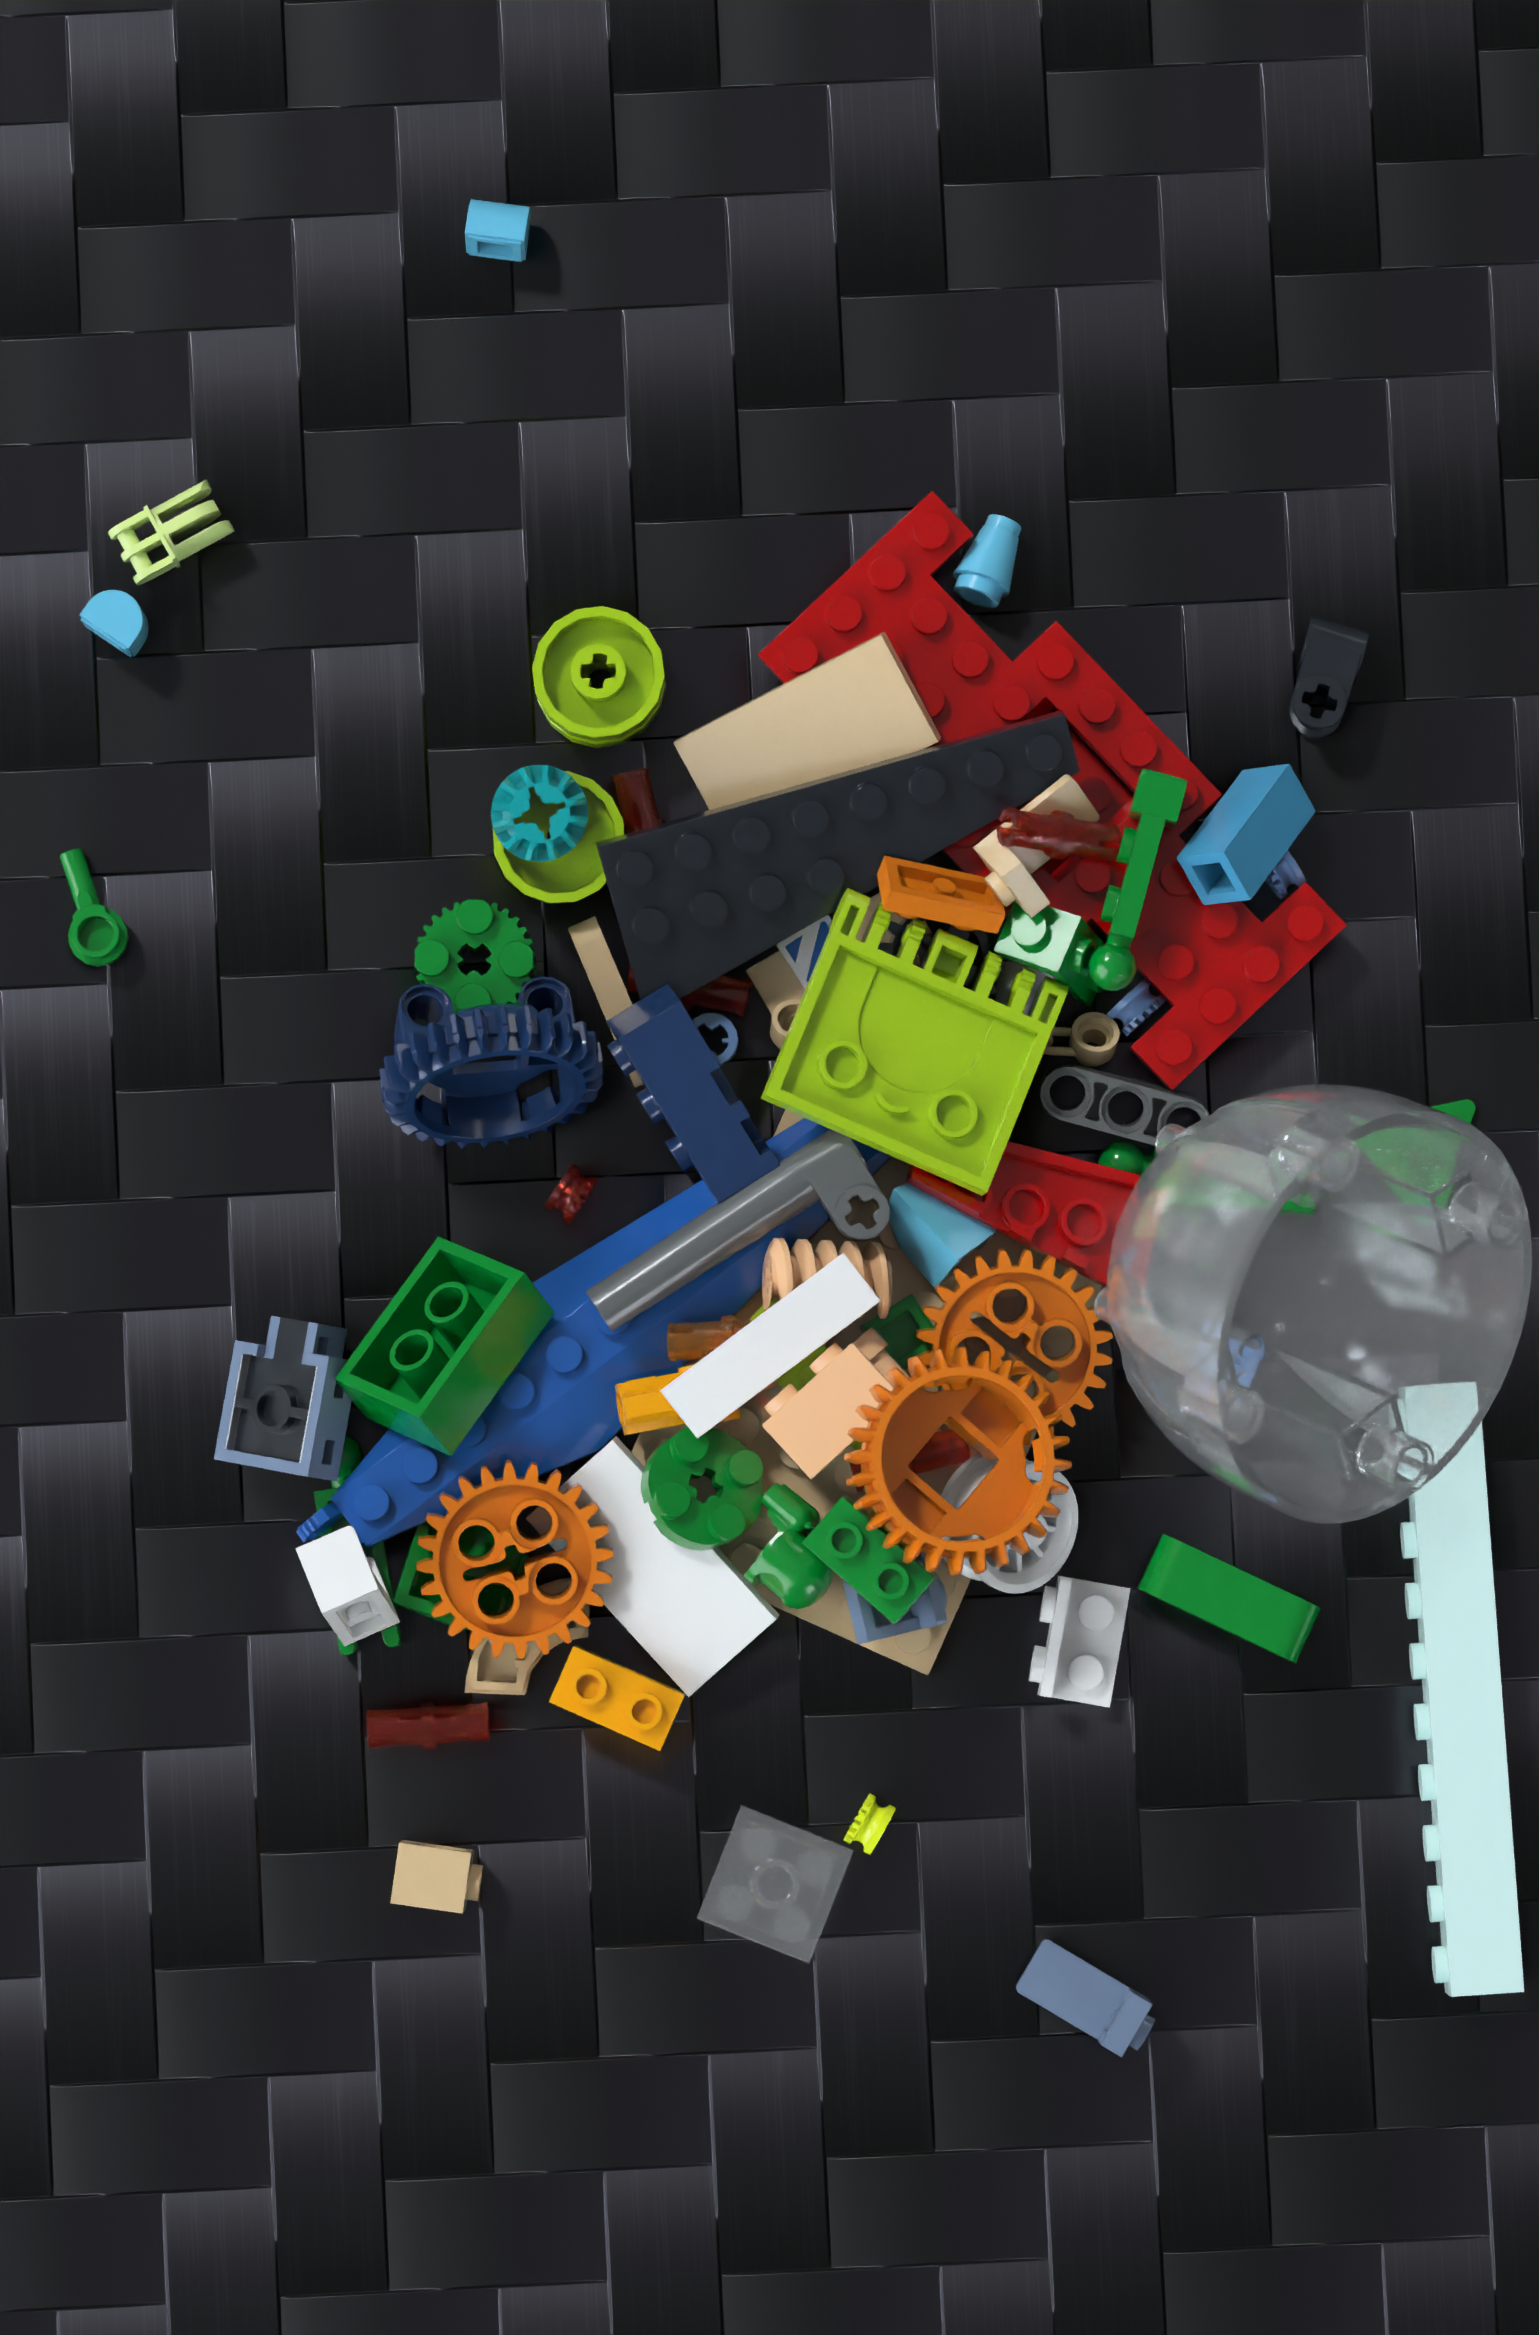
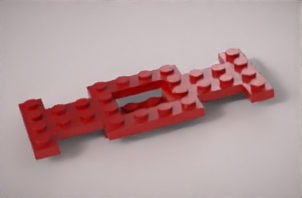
M931 491L758 654V659L784 684L885 632L941 736L937 743L927 748L1053 713V709L1056 712L1062 710L1067 723L1134 793L1142 769L1168 774L1188 781L1179 817L1174 828H1163L1136 932L1130 947V952L1134 955L1136 961V969L1167 1000L1172 1008L1129 1049L1170 1091H1173L1340 933L1347 924L1306 882L1263 922L1242 901L1211 905L1202 904L1177 859V856L1186 846L1180 835L1222 796L1221 792L1057 621L1014 661L996 645L932 577L973 538V533ZM1069 730L1080 772L1071 777L1077 782L1099 814V820L1030 875L1049 900L1050 904L1047 906L1080 916L1086 923L1091 921L1107 937L1111 923L1100 920L1109 885L1121 888L1127 864L1116 862L1125 826L1137 829L1139 820L1128 816L1133 800L1130 792ZM1033 799L941 851L961 872L983 877L988 876L991 872L973 847ZM1012 902L1007 907L1004 906L1006 919L1008 918V915L1011 911L1014 902Z

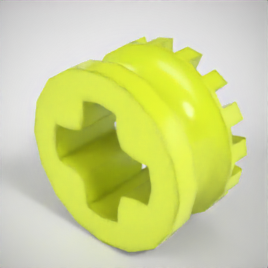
M869 1793L858 1812V1816L856 1815L854 1818L855 1821L851 1824L843 1840L849 1844L853 1841L861 1842L864 1846L863 1852L870 1855L889 1824L896 1808L890 1804L887 1807H880L876 1803V1796Z

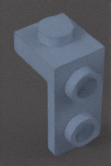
M1044 1939L1040 1943L1016 1984L1018 1993L1096 2038L1100 2045L1120 2057L1124 2055L1128 2046L1138 2050L1155 2022V2018L1148 2015L1153 2004L1147 1997L1049 1939Z

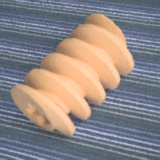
M773 1238L766 1251L762 1269L764 1310L769 1309L773 1297H779L781 1300L844 1252L881 1300L876 1304L877 1313L880 1319H886L892 1295V1266L889 1256L885 1257L881 1244L877 1242H869L861 1255L860 1248L854 1241H845L837 1254L836 1247L831 1240H821L813 1253L808 1239H797L793 1244L791 1252H789L784 1238Z

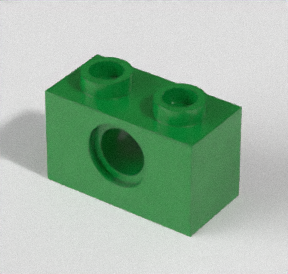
M842 1496L805 1538L802 1544L893 1624H896L906 1615L939 1575L935 1572H927L925 1563L918 1557L908 1564L903 1562L905 1547L900 1543L887 1550L883 1548L882 1545L888 1532L882 1527L868 1531L865 1527L871 1519L869 1514L863 1509L855 1510L853 1506L855 1502L849 1496Z

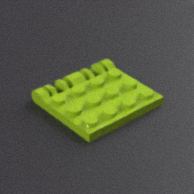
M847 888L834 914L829 933L761 1099L982 1196L989 1190L1065 1001L1069 986L1045 976L1035 993L1028 1015L1023 1013L1037 974H1035V971L1023 966L1012 982L1006 1005H1003L988 998L1002 968L1001 962L1003 959H1001V956L989 951L981 964L972 989H967L963 986L975 959L978 945L939 928L931 940L921 968L915 966L912 963L926 931V923L913 919L906 926L902 934L901 944L896 957L879 950L878 946L883 934H885L889 927L892 912L883 910L882 903L879 902L871 916L862 941L857 940L856 936L871 898Z

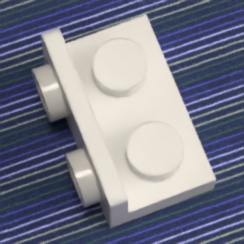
M1058 1576L1056 1587L1045 1586L1039 1621L1050 1623L1046 1647L1034 1646L1029 1673V1681L1039 1683L1037 1693L1039 1696L1110 1708L1131 1588Z

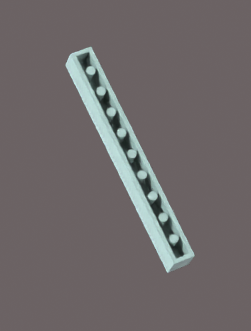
M1479 1384L1407 1388L1400 1390V1402H1392L1391 1415L1394 1438H1404L1406 1462H1396V1483L1398 1497L1409 1499L1410 1522L1401 1523L1400 1538L1403 1559L1413 1558L1415 1582L1405 1583V1605L1407 1618L1417 1619L1419 1643H1410L1409 1660L1412 1680L1422 1679L1424 1702L1422 1704H1414V1727L1416 1739L1426 1740L1428 1764L1418 1765V1782L1421 1801L1431 1800L1433 1825H1423V1848L1426 1862L1435 1861L1437 1885L1427 1886L1430 1922H1440L1441 1946L1432 1947L1433 1977L1435 1983H1444L1445 1993L1451 1997L1524 1992Z

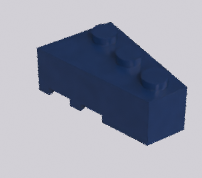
M669 984L664 985L606 1021L616 1037L615 1041L607 1045L612 1056L625 1076L636 1071L646 1087L636 1093L644 1109L654 1124L665 1119L675 1135L665 1142L683 1172L692 1167L695 1168L718 1204L780 1166L772 1150L764 1142L750 1119V1114L744 1104L738 1099L705 1040Z

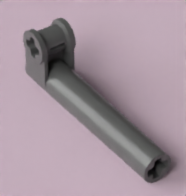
M831 1129L827 1130L779 1162L780 1166L719 1204H715L587 1289V1295L611 1332L818 1201L837 1230L845 1238L855 1242H866L876 1238L887 1225L890 1207L886 1197L869 1173L865 1160L851 1138ZM857 1198L861 1204H867L872 1201L876 1205L877 1210L871 1216L874 1224L872 1228L866 1229L861 1223L850 1226L845 1217L852 1210L849 1203L851 1199Z

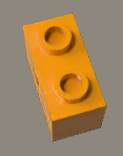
M574 1645L549 1702L660 1751L685 1693Z

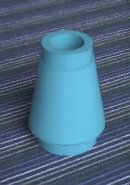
M997 514L988 516L985 525L982 526L953 573L954 578L957 580L954 592L960 598L977 606L996 608L1001 598L1009 595L1019 541L1018 537L1022 529L1017 522Z

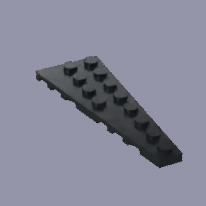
M1060 710L596 842L640 1000L666 984H669L676 996L681 999L836 911L847 888L864 895L878 887L877 872L884 855L920 863L1040 795L1066 774L1073 776L1080 772L1064 712Z

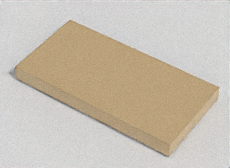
M883 632L689 732L673 743L709 810L923 750L937 743L941 736L888 636Z

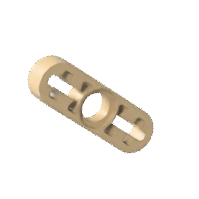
M594 916L568 927V931L607 1021L632 1006L630 997L596 917ZM636 1071L629 1074L635 1088L643 1085Z

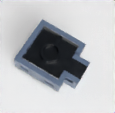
M271 1316L266 1345L235 1340L214 1459L306 1477L337 1481L352 1402L334 1380L348 1361L347 1359H342L347 1329Z

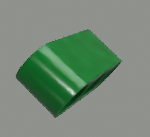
M1162 1534L1137 1589L1294 1663L1297 1662L1321 1610L1320 1607L1165 1534Z

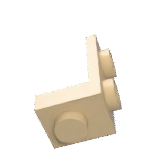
M1070 775L1062 776L973 847L991 872L984 878V881L1005 907L1015 901L1031 918L1049 905L1050 902L1030 874L1099 820V814Z

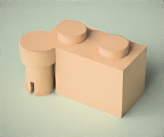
M873 1327L868 1329L844 1350L835 1342L809 1366L816 1376L800 1391L790 1383L764 1407L771 1417L762 1424L763 1428L811 1480L855 1442L854 1439L847 1435L849 1429L867 1427L868 1422L857 1414L856 1409L861 1404L870 1405L875 1408L878 1406L879 1403L874 1400L869 1392L871 1386L880 1384L891 1391L893 1387L889 1382L886 1372L894 1367L904 1373L907 1378L910 1377L885 1350L889 1344Z

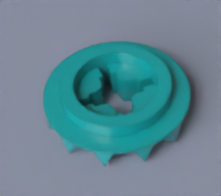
M531 765L513 772L500 784L492 801L491 820L497 838L508 851L524 860L546 862L564 856L578 844L587 826L588 807L581 787L572 776L550 765ZM534 787L536 795H540L544 804L553 802L555 805L562 802L565 803V808L557 810V814L549 818L550 828L548 830L551 836L550 839H545L543 831H539L536 823L525 824L521 822L516 825L514 824L513 819L521 817L523 812L530 809L529 799L531 796L528 789Z

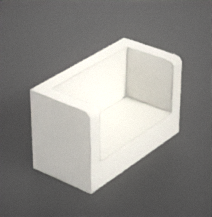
M346 1526L295 1548L320 1611L344 1646L400 1622L378 1566L372 1557H366L358 1535L352 1526Z

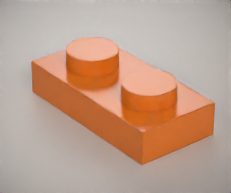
M884 855L877 872L883 910L894 912L898 916L907 919L924 918L948 923L963 931L981 930L998 934L1005 918L1004 905L984 881L985 877Z

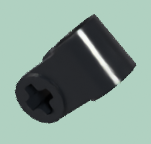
M1316 617L1311 618L1297 667L1300 668L1289 708L1292 726L1300 734L1308 738L1320 739L1329 736L1338 728L1346 710L1352 685L1356 683L1370 632ZM1314 695H1321L1326 698L1325 708L1328 710L1324 711L1321 719L1309 716L1311 707L1307 703L1312 702Z

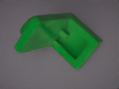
M1014 901L994 948L997 955L1003 959L1053 975L1059 982L1069 986L1068 992L1078 1003L1089 1007L1092 1005L1096 993H1101L1104 990L1098 987L1091 979L1088 968L1093 952L1105 944L1082 917L1046 906L1031 918Z

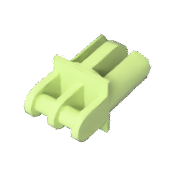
M207 479L151 510L147 505L144 506L143 511L108 531L112 540L118 539L124 549V552L120 555L125 563L131 562L137 573L133 577L136 585L144 584L174 567L180 568L179 561L235 531L230 521L224 520L174 545L179 540L207 526L221 515L214 500L201 503L162 523L166 519L205 499L212 491ZM151 521L157 533L140 542L134 530ZM163 544L169 556L152 564L146 553Z

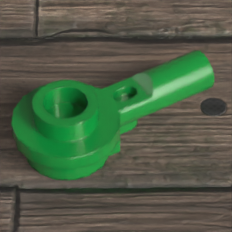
M83 849L69 850L60 855L77 911L72 916L73 921L68 933L69 946L74 955L85 964L95 967L110 965L117 961L126 950L129 940L128 928L121 916L112 909L100 905Z

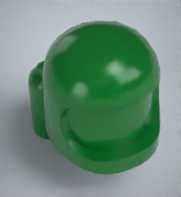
M775 1483L764 1494L761 1502L769 1509L767 1515L778 1532L758 1555L756 1561L745 1573L744 1578L753 1586L763 1583L789 1608H806L819 1601L828 1591L832 1583L834 1571L802 1544L808 1536L807 1532H811L819 1524V1512L787 1485L783 1484L781 1486Z

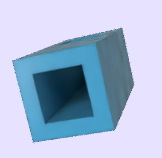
M1283 764L1242 770L1177 856L1180 865L1203 905L1251 900L1316 812L1291 765Z

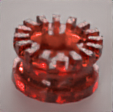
M574 1163L563 1175L544 1206L550 1212L554 1209L561 1210L564 1215L563 1220L568 1224L576 1217L578 1211L582 1208V1202H586V1196L589 1197L598 1182V1179L594 1176L589 1178L582 1177L579 1174L580 1167Z

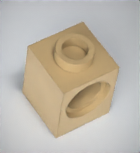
M402 1840L398 1846L390 1903L463 1914L466 1910L467 1900L478 1901L483 1865L472 1864L474 1850Z

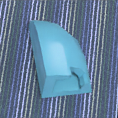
M909 1183L894 1188L888 1202L890 1207L889 1223L898 1245L911 1263L934 1288L937 1284L941 1285L953 1275V1269L963 1258L975 1249L980 1250L997 1232L996 1229Z

